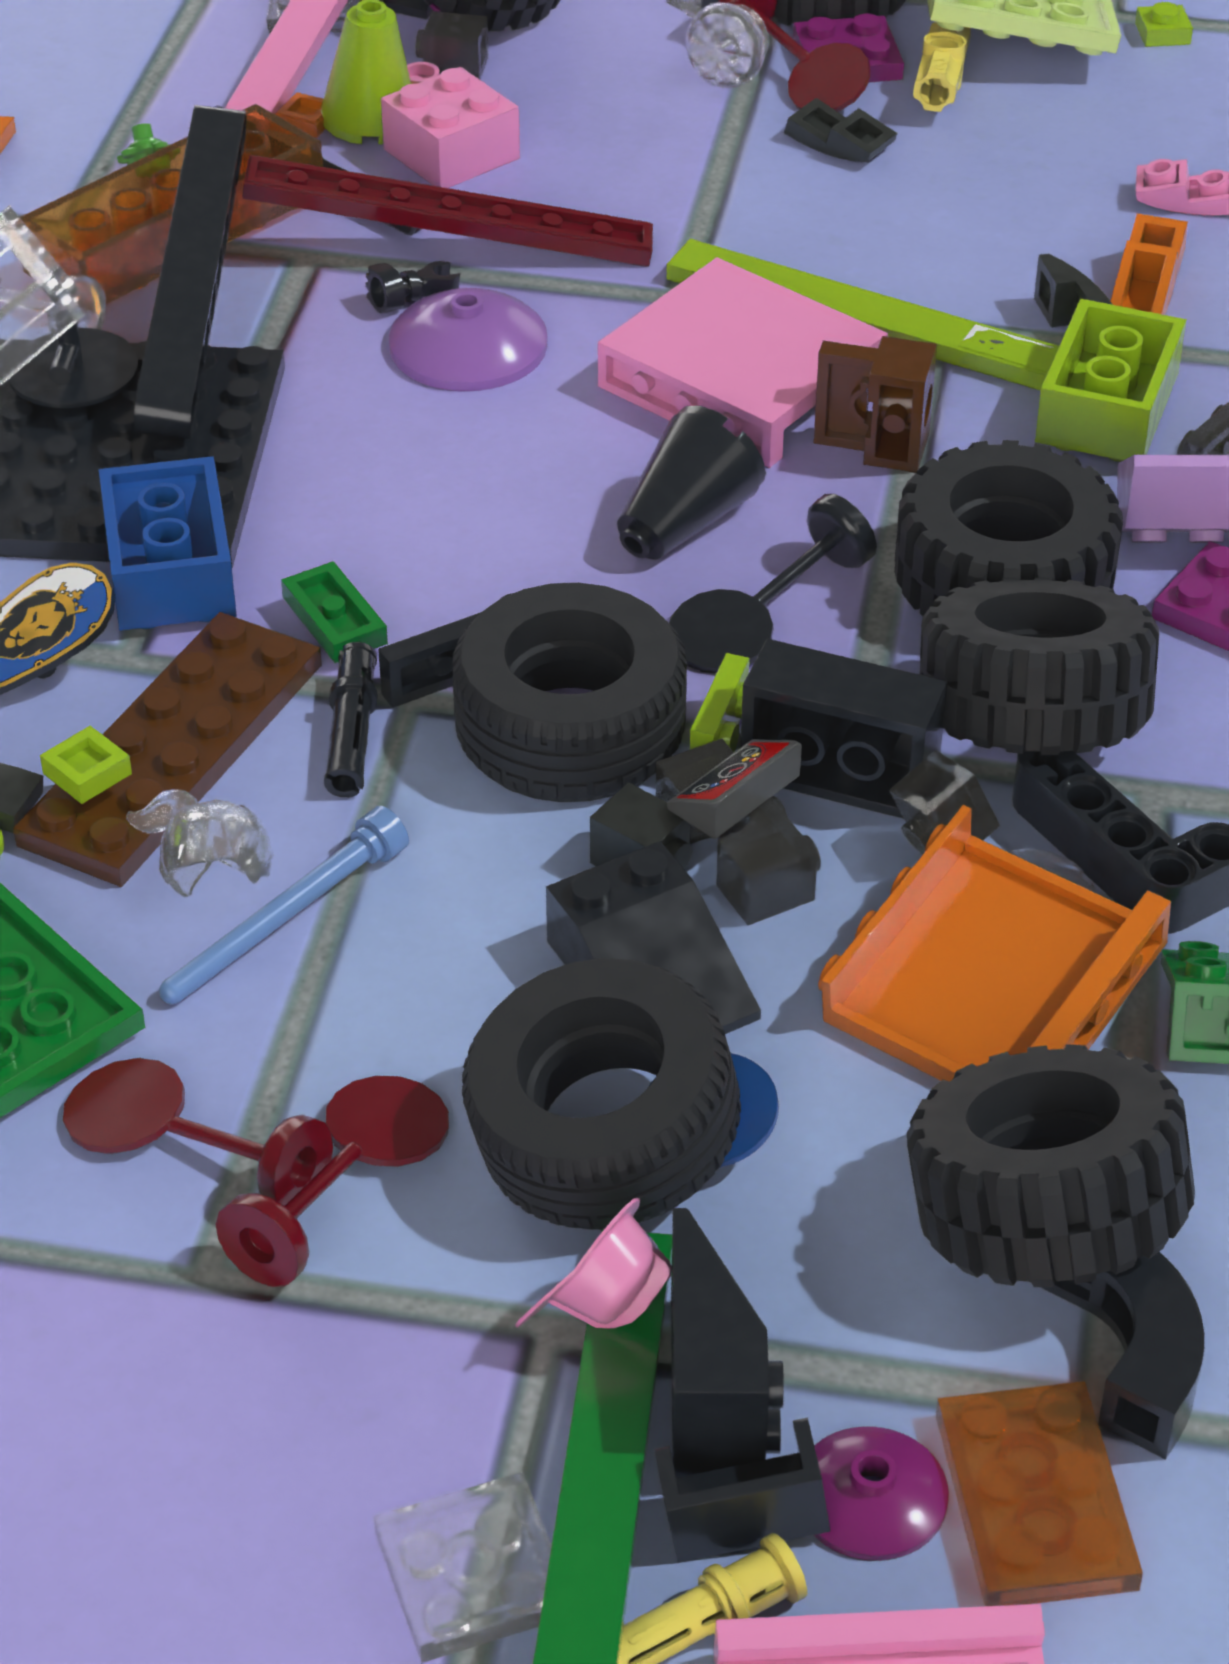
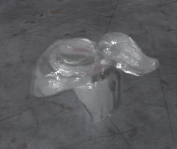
M172 789L161 792L144 809L135 812L129 811L126 815V820L134 828L144 833L164 831L160 841L159 872L165 882L170 884L182 897L192 895L193 888L213 861H220L245 873L253 884L257 883L260 878L270 876L271 859L274 856L270 845V837L260 819L245 805L218 799L198 803L196 798L187 791Z

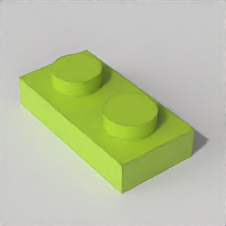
M729 653L725 654L690 729L689 776L702 777L721 763L723 758H728L735 752L739 738V722L742 719L743 683L749 674L750 658Z

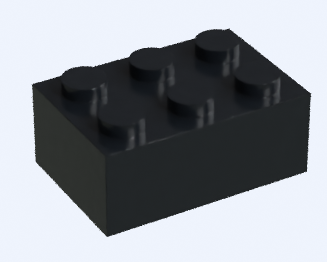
M767 638L743 683L741 747L752 739L797 741L802 746L800 776L783 789L918 822L939 774L947 681Z

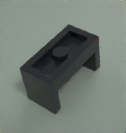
M808 1417L792 1420L798 1453L677 1478L670 1446L654 1449L666 1514L678 1563L760 1546V1540L771 1533L778 1534L784 1541L831 1532L823 1481Z

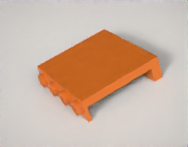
M962 805L947 825L940 824L934 829L926 844L925 853L912 868L907 866L900 871L892 885L890 896L877 912L870 910L863 917L857 928L855 939L841 956L838 954L832 956L824 966L818 982V988L822 991L823 1021L940 1081L946 1080L949 1082L953 1080L957 1070L970 1064L975 1066L985 1064L989 1061L990 1056L1005 1052L1015 1055L1027 1052L1029 1047L1047 1045L1048 1050L1065 1049L1066 1044L1086 1045L1089 1050L1167 944L1171 901L1147 890L1133 910L972 836L971 808Z

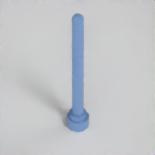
M384 806L373 808L356 821L355 831L350 836L351 842L164 980L159 988L161 999L168 1004L181 1002L365 862L374 864L378 860L387 862L409 844V836L401 820L395 813Z

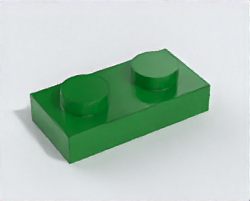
M334 561L281 579L283 599L334 663L339 662V651H343V646L348 643L362 642L374 649L388 644L387 625Z

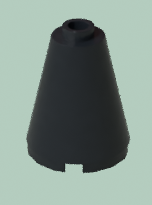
M685 406L670 419L617 521L620 541L629 553L638 558L660 559L757 493L759 486L765 480V466L761 454L744 431L736 438L729 430L722 426L728 420L727 417L703 406Z

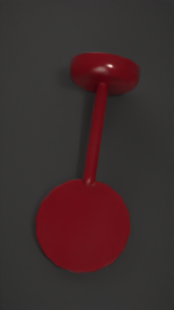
M777 0L719 1L716 14L718 25L730 37L746 39L754 37L765 30L800 60L793 68L788 80V94L797 109L800 110L817 98L839 112L854 103L866 90L871 77L870 62L860 48L849 43H831L820 46L809 53L772 21L776 11Z
M133 1058L110 1063L91 1072L79 1082L64 1103V1125L72 1141L88 1151L106 1154L131 1151L157 1140L166 1131L259 1161L257 1171L259 1193L275 1199L283 1206L332 1160L333 1143L329 1128L325 1122L306 1115H296L283 1120L272 1131L265 1144L179 1117L185 1104L184 1085L175 1069L159 1060Z
M378 1075L355 1080L338 1090L326 1107V1125L331 1132L334 1146L341 1151L285 1206L271 1197L259 1193L238 1195L223 1207L218 1213L215 1225L218 1240L226 1256L242 1273L255 1282L269 1287H285L295 1280L305 1269L309 1258L308 1239L297 1218L356 1160L373 1166L400 1167L422 1161L440 1149L449 1131V1111L437 1093L420 1082L401 1076Z

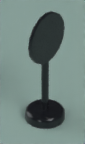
M836 494L822 495L808 508L806 520L809 533L815 545L756 595L751 596L738 590L717 589L699 593L683 602L671 616L669 624L677 632L679 639L684 645L687 666L701 672L717 673L726 653L750 658L749 665L754 663L766 639H772L773 622L769 610L765 607L768 602L824 555L834 563L845 568H859L876 554L877 542L868 520L858 508Z

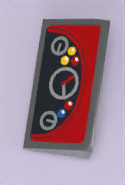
M752 739L667 802V809L713 839H716L800 776L801 743L794 740Z

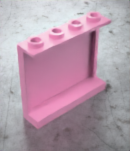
M716 257L598 341V387L669 421L685 406H703L717 411L728 418L722 426L729 430L736 438L744 431L761 454L764 466L770 468L783 458L784 430L816 405L818 353L823 340L878 348L882 336L888 337V333Z

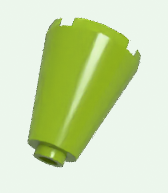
M363 0L347 11L321 105V114L323 116L324 128L335 137L356 144H362V136L378 137V145L383 144L381 98L400 91L402 87L411 84L396 14L381 1Z

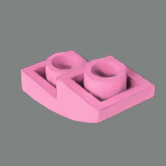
M1169 159L1154 160L1149 164L1137 166L1136 199L1149 206L1171 212L1193 215H1229V171L1210 170L1201 175L1189 176L1187 159L1177 161Z

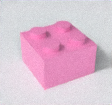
M462 67L446 69L438 76L417 84L406 85L400 91L381 98L384 150L433 186L450 188L520 159L519 106Z

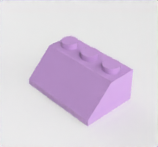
M1133 455L1118 463L1117 499L1119 501L1118 507L1123 514L1122 532H1132V542L1138 543L1167 542V532H1189V542L1191 543L1224 542V532H1229V455Z

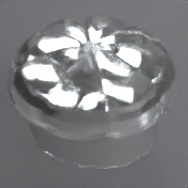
M714 3L699 11L690 23L686 39L687 56L696 73L707 83L721 88L741 87L753 80L763 65L768 48V32L763 20L755 10L746 5Z

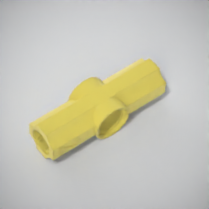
M936 22L931 23L929 33L924 36L921 62L913 90V97L920 101L924 110L941 112L947 104L954 103L956 93L961 88L971 28L964 27L963 30L953 31L940 27Z

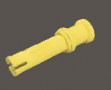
M771 1533L760 1540V1549L724 1568L717 1563L705 1568L703 1574L698 1577V1586L624 1624L619 1664L661 1663L692 1644L714 1634L716 1620L751 1618L785 1599L794 1604L807 1596V1585L804 1574L792 1550L778 1534Z

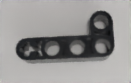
M1024 751V754L1017 753L1012 795L1013 807L1019 815L1116 903L1133 910L1147 890L1170 900L1168 934L1182 931L1229 906V824L1210 822L1173 839L1074 751H1060L1059 755H1041V752Z

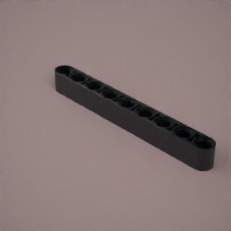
M194 105L137 387L134 410L135 433L186 439L192 438L244 153L247 111Z

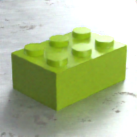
M1080 298L1041 387L1035 443L1054 446L1063 451H1079L1103 456L1116 462H1121L1133 455H1147L1179 373L1187 319Z

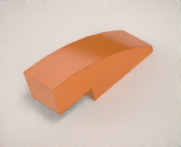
M1136 214L1130 240L1126 241L1110 300L1113 305L1166 315L1185 251L1187 221Z

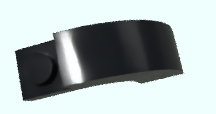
M1158 1252L1150 1259L1144 1256L1137 1258L1133 1268L1116 1275L1112 1271L1097 1274L1095 1281L1075 1284L1074 1280L1056 1281L1054 1287H1040L1101 1319L1111 1328L1122 1344L1124 1354L1105 1382L1098 1425L1166 1460L1182 1435L1192 1412L1204 1354L1202 1316L1197 1301L1180 1272L1162 1253Z

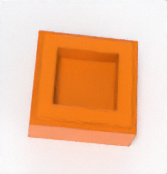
M298 92L295 93L274 114V128L318 138L325 130L321 114L323 98Z

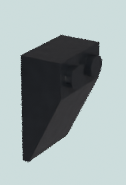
M661 841L546 886L547 943L564 965L578 961L611 958L636 960L666 969L691 983L694 988L704 995V999H707L713 1006L714 1011H716L725 1034L761 1019V1009L694 880Z
M673 1208L672 1459L677 1478L765 1460L766 1454H780V1408H783L784 1402L783 1361H768L767 1328L688 1208Z

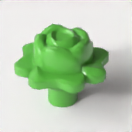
M149 123L133 126L131 129L134 142L123 150L121 155L117 156V162L130 166L136 176L143 174L153 176L160 171L164 172L168 168L167 159L171 158L178 151L177 146L154 138L151 124Z

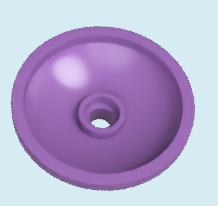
M481 288L451 289L426 296L401 313L391 326L389 349L395 365L415 381L444 390L481 391L511 384L531 373L541 363L546 354L547 329L544 321L536 311L511 295Z

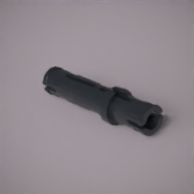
M362 642L348 643L343 646V651H339L338 676L329 692V705L333 710L324 786L328 792L338 797L356 796L359 794V790L364 787V766L368 744L369 719L378 701V692L373 684L377 653L374 648Z

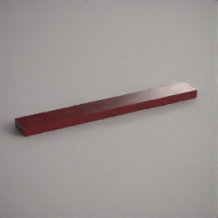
M249 155L242 199L647 267L650 265L653 247V224L651 222Z

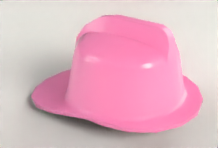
M634 1198L612 1219L576 1268L515 1324L517 1328L538 1313L548 1303L595 1328H617L632 1323L647 1310L670 1278L672 1266L668 1258L659 1250L658 1245L633 1217L639 1207L640 1199Z

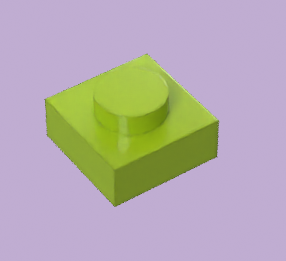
M1159 2L1153 6L1137 7L1135 25L1145 47L1191 45L1193 26L1183 5Z
M92 726L86 727L40 755L43 774L81 804L132 774L130 756Z

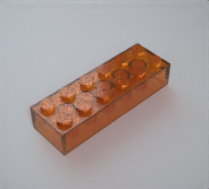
M257 104L243 110L247 111L246 138L227 243L254 229L263 227L266 223L291 210L298 209L242 199L249 155L323 167L320 140ZM188 136L15 219L23 272L86 314L102 309L108 303L136 289L143 288L149 282L159 278Z

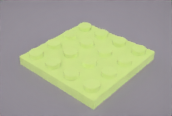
M927 0L930 21H936L937 25L948 30L960 31L964 27L981 29L986 35L998 39L1010 38V35L1026 37L1032 43L1043 47H1054L1057 43L1075 46V49L1088 55H1101L1103 51L1116 54L1121 39L1112 0Z

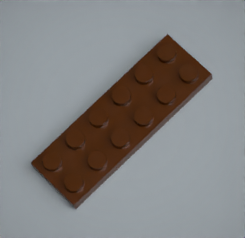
M219 612L102 734L130 756L132 774L83 804L79 803L55 784L14 826L16 847L123 887L322 666L321 648Z

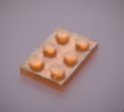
M1085 1381L937 1399L936 1420L984 1606L1037 1604L1140 1591L1143 1571Z

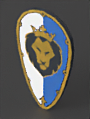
M80 563L53 566L29 578L0 602V695L36 677L41 679L50 677L56 671L57 666L87 648L104 632L114 613L115 592L104 573L92 565Z

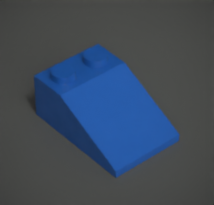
M214 456L99 469L119 631L138 628L152 629L157 626L197 621L210 622L219 612L237 617L232 565Z

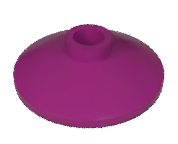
M862 1426L835 1432L814 1445L822 1476L831 1532L813 1535L822 1544L851 1558L883 1561L909 1555L926 1545L937 1534L947 1513L949 1499L948 1484L941 1465L934 1455L921 1443L895 1430ZM864 1476H876L883 1480L869 1481Z

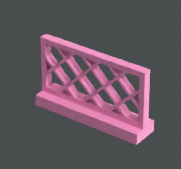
M1041 1604L716 1620L713 1656L714 1664H1044L1042 1643L1045 1631Z

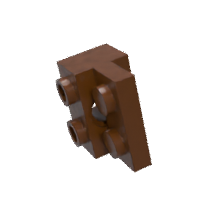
M882 336L879 347L872 348L823 340L818 353L814 444L864 451L863 465L916 473L919 470L930 433L937 344ZM869 402H873L872 411H868Z

